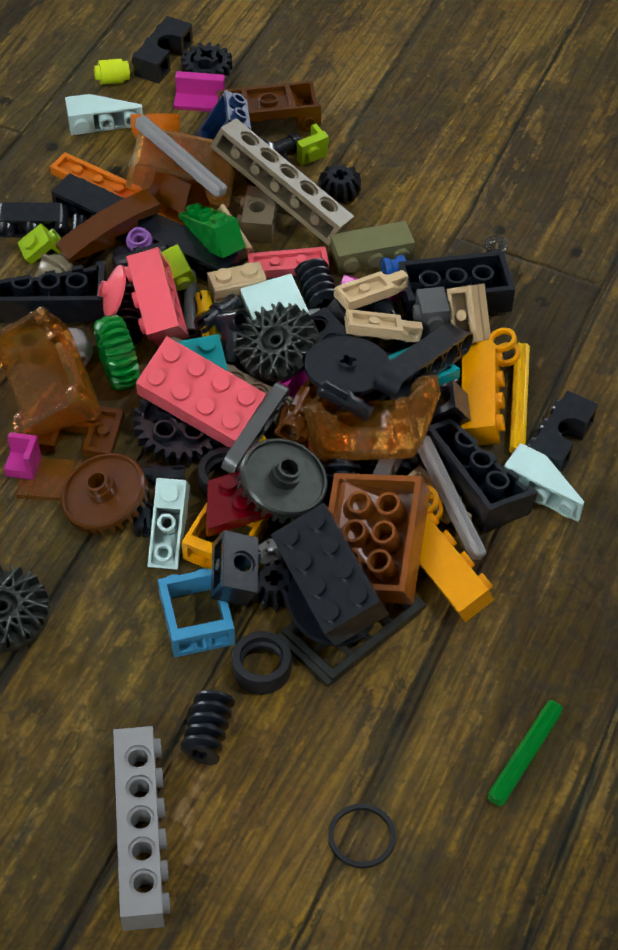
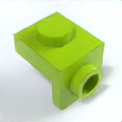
M317 124L311 125V136L297 141V161L301 166L327 156L329 137Z
M42 224L38 225L17 242L25 260L31 265L50 249L61 254L56 248V243L61 237L54 229L48 230Z

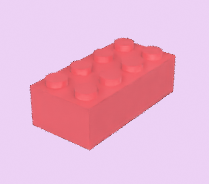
M166 336L136 381L138 395L230 448L266 397V393L168 336Z

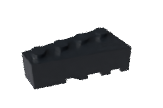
M105 261L95 262L96 266L83 268L82 265L72 266L71 271L56 273L55 270L45 271V274L34 278L29 274L0 280V323L96 322V320L102 319V317H105L103 297L98 296V290L101 281H107Z
M450 418L426 427L424 437L429 436L432 439L459 496L462 497V502L466 505L467 512L472 515L471 519L481 532L531 513L538 491L531 485L526 487L519 481L520 476L512 469L507 471L497 462L498 457L491 451L482 450L477 445L478 441L453 419Z

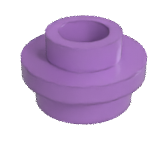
M142 227L133 228L126 237L127 247L131 251L135 247L143 248L153 243L150 232Z

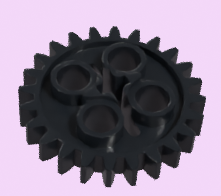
M140 399L139 408H135V417L133 418L134 437L138 438V446H145V454L154 451L155 461L163 456L165 457L166 465L171 459H175L176 465H180L181 460H186L188 465H192V458L195 457L200 461L203 453L207 454L213 448L217 449L220 447V442L148 400Z

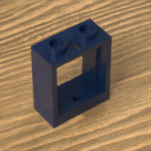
M225 90L196 134L199 162L206 168L220 174L229 162L210 147L220 128L237 118L251 130L247 99L238 93H231Z

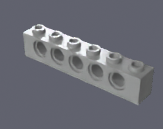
M153 726L113 729L119 901L122 929L127 931L165 927L164 914H170L169 892L163 893L162 887L163 881H169L167 860H161V850L167 849L166 828L159 829V818H165L164 798H158L157 788H164L162 767L156 768V758H162L161 738L154 739ZM137 762H144V763H146V764H145L144 766H142V767H133V766H132L134 763H137ZM137 792L147 793V795L141 798L133 796ZM139 822L149 823L147 827L142 829L134 827ZM141 853H148L151 855L146 860L135 859L136 856ZM142 885L153 887L146 893L136 891Z

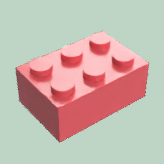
M156 247L126 256L128 266H125V273L129 283L132 282L135 288V292H132L131 295L136 309L139 308L142 318H138L142 334H146L148 340H152L158 347H160L166 336L169 338L175 336L181 340L189 338L171 267L161 250Z

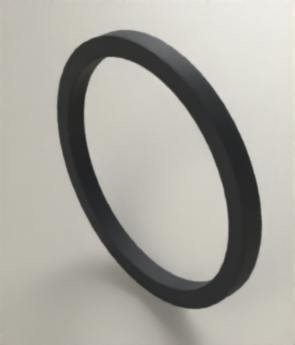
M354 804L345 807L334 816L329 826L328 840L332 852L343 863L355 868H371L381 864L390 856L396 842V831L390 817L380 808L369 804ZM358 810L370 811L379 815L387 823L391 833V841L387 850L377 859L366 862L354 861L344 856L336 847L333 838L334 828L344 815Z

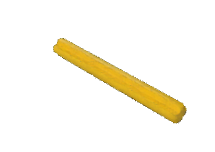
M520 342L516 345L520 349L521 356L513 366L509 446L511 454L514 453L520 443L526 445L530 346L527 343L522 344Z

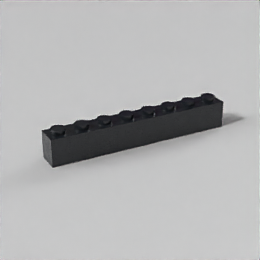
M71 173L51 191L53 203L66 205L70 211V218L77 213L85 215L86 220L124 199V197L118 196ZM156 213L138 220V227L145 228L152 235V244L163 241L166 246L165 250L178 244L190 268L196 272V277L208 282L207 273L217 271L221 268L227 269L241 266L240 251L224 258L214 255L208 251L188 227L168 217ZM129 232L117 236L115 239L126 244V237Z

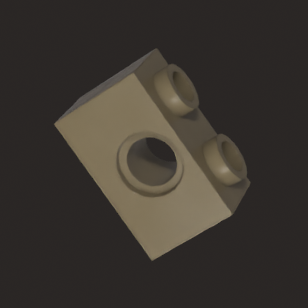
M248 186L246 196H241L240 212L242 214L237 216L239 227L250 242L272 243L278 203L259 187Z

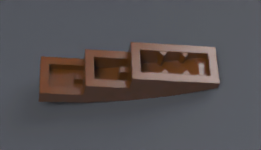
M147 189L140 191L105 208L77 226L56 243V248L70 263L115 245V237L138 227V220L159 213L161 204Z

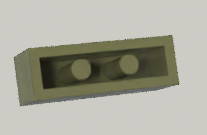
M406 221L330 234V255L338 275L379 268L381 258L395 259L397 255H403L406 261L414 259L415 241Z

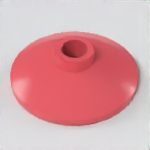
M118 265L112 271L108 280H102L99 286L98 296L103 297L105 317L109 315L115 316L123 299L126 273L125 267L122 265Z

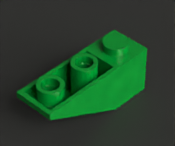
M200 203L191 204L186 207V211L178 214L181 221L210 253L224 258L246 248L237 218Z

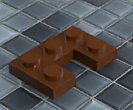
M41 398L28 435L37 436L40 451L55 453L62 431L87 434L82 448L83 457L92 458L100 454L114 453L125 417L124 410Z

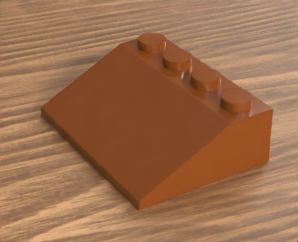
M334 473L328 509L338 522L383 603L413 605L430 497V489L422 476Z

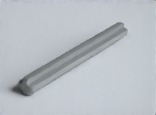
M142 115L140 118H136V129L216 198L226 194V184L148 117Z
M421 436L415 442V447L468 556L472 561L481 560L486 555V549L432 439L429 436Z

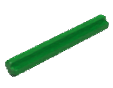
M554 700L547 701L490 789L488 800L499 807L504 805L561 716L563 710L561 704L556 703Z

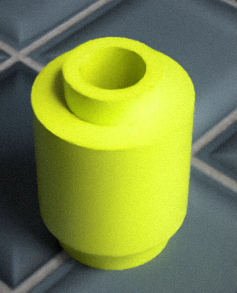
M122 59L98 60V65L94 66L95 80H99L101 85L124 83L125 80H130L128 61H122Z

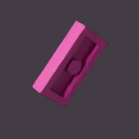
M177 71L175 76L176 96L174 109L211 112L217 103V90H225V75Z

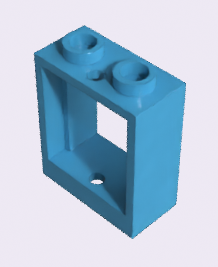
M203 568L192 573L174 574L158 579L159 596L174 657L235 645V630L228 602L217 600L222 620L180 629L177 628L170 598L211 590L212 568Z

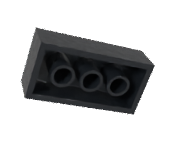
M504 251L398 262V271L403 270L409 276L408 287L399 292L407 321H414L412 307L416 302L417 289L444 287L447 297V289L485 284L488 314L512 311L515 286Z
M325 503L271 534L324 635L335 647L389 615L338 522Z

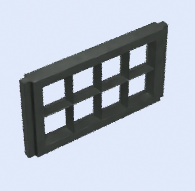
M415 595L413 605L401 604L406 610L394 620L387 616L381 619L387 625L374 636L368 633L364 637L367 641L354 652L347 646H339L338 648L347 657L334 668L317 653L326 645L320 643L312 649L297 635L300 630L294 622H291L282 629L278 636L286 641L291 653L328 687L421 614V611L426 608V604Z

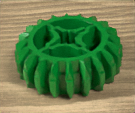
M109 315L96 320L94 325L95 341L99 358L110 386L115 391L127 390L132 386H136V381L140 376L139 365L132 338L123 318L118 315Z

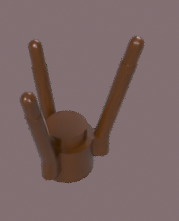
M305 387L291 414L286 416L288 405H283L279 423L275 429V434L280 439L305 442L308 436L328 424V420L324 419L305 430L304 419L299 413L310 392V387Z

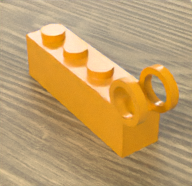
M510 328L496 329L490 334L488 340L472 342L469 351L462 357V389L468 394L471 421L461 425V427L478 441V446L500 443V431H505L504 416L500 414V409H505L504 394L500 392V388L505 387L503 371H500V366L514 365L521 356L520 349L516 345V334ZM506 334L512 337L510 342L499 345L494 343L495 338L499 335ZM511 349L516 352L512 358L504 360L502 352Z
M427 485L430 493H432L430 494L429 501H433V503L427 510L419 566L466 623L494 601L489 591L493 586L483 573L478 576L472 570L475 564L465 551L461 554L457 552L454 548L457 542L447 530L441 532L436 526L444 515L445 507L437 491L432 486ZM439 505V510L437 514L434 515L432 512L435 511Z

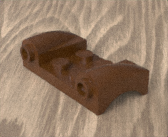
M313 81L225 89L231 93H238L247 99L250 122H263L272 119L286 120L295 117L297 127L301 131L310 132L311 125L313 124L321 126V104L317 103ZM217 90V102L225 90Z

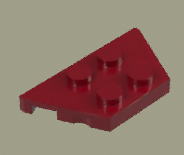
M240 472L208 480L206 534L208 537L222 533L224 530L228 531L274 516L267 513L265 517H261V511H254L256 504L252 501L249 505L246 504L248 498H242L243 487L238 489L239 481H237Z

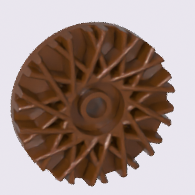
M120 453L100 454L84 461L70 474L61 494L62 509L72 525L76 526L80 532L84 531L88 535L89 530H91L95 536H98L99 533L106 536L105 529L110 528L113 533H116L117 526L124 530L122 522L126 519L133 523L132 517L139 518V513L136 509L138 506L145 508L144 503L148 502L145 491H150L148 487L149 482L142 468L133 458Z

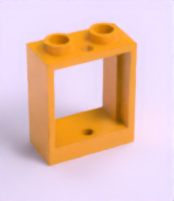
M206 502L182 540V554L184 560L211 569L212 543L204 540L207 535ZM268 518L247 524V526L252 527L249 536L258 537V544L269 528Z

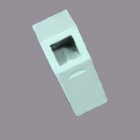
M92 94L65 97L71 135L131 128L130 115H143L142 104Z
M520 443L504 465V468L507 471L512 469L520 476L519 481L526 487L531 485L538 491L536 503L545 505L562 516L579 522L584 506L583 499L546 455Z
M156 479L147 567L178 570L190 485L186 480Z

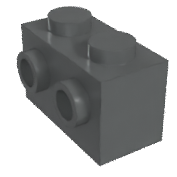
M444 287L417 289L416 302L412 307L414 321L422 322L423 331L420 340L443 324L449 323L450 308Z

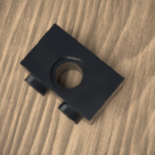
M224 530L212 543L211 599L246 606L254 596L258 595L261 588V579L258 577V566L261 562V551L258 550V537Z

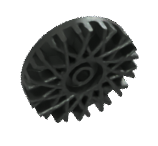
M278 302L276 306L272 303V310L266 311L262 306L261 313L258 311L254 312L257 318L253 321L249 317L246 318L248 324H242L244 333L237 332L239 338L236 339V343L239 347L235 348L236 355L244 369L252 377L265 382H278L289 379L305 369L306 354L311 347L319 342V333L309 313L305 309L301 311L297 304L292 306L291 303H288V307H284L281 302Z
M273 438L256 443L247 451L238 469V472H240L237 481H239L238 489L243 487L242 498H248L246 504L249 505L252 501L256 504L254 511H261V517H265L267 513L274 515L272 521H276L278 518L281 524L284 523L286 518H291L292 522L321 505L327 493L328 479L321 461L308 448L291 440Z
M0 565V653L20 649L34 641L43 632L50 616V603L44 584H40L38 576L36 574L32 576L31 571L27 575L24 574L20 566L14 570V566L10 565V571H3Z

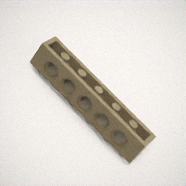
M236 118L220 128L210 147L329 246L330 234L341 233L346 230L354 216Z

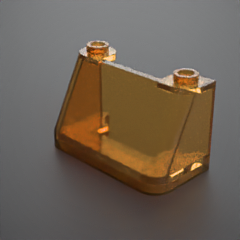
M162 129L226 184L227 189L224 196L216 198L206 189V197L212 204L218 206L224 204L225 207L229 208L236 168L210 147L214 140ZM139 132L128 171L126 187L134 189L148 188L153 183L155 172L194 179L146 136Z
M42 306L0 330V367L6 371L20 410L14 414V421L12 422L17 433L40 436L90 421L102 414L75 340L68 327L60 319Z
M438 375L421 376L415 380L411 387L412 394L409 397H401L398 400L365 401L374 407L371 416L366 422L361 421V419L345 410L339 411L338 406L317 395L303 407L315 454L324 461L327 459L375 460L413 457L422 448L440 397ZM363 395L356 396L364 401Z

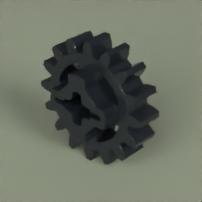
M200 42L197 47L191 45L190 51L184 50V56H181L182 72L229 76L230 70L233 69L232 54L228 53L226 47L220 49V44L211 46V42H208L207 45L203 46Z

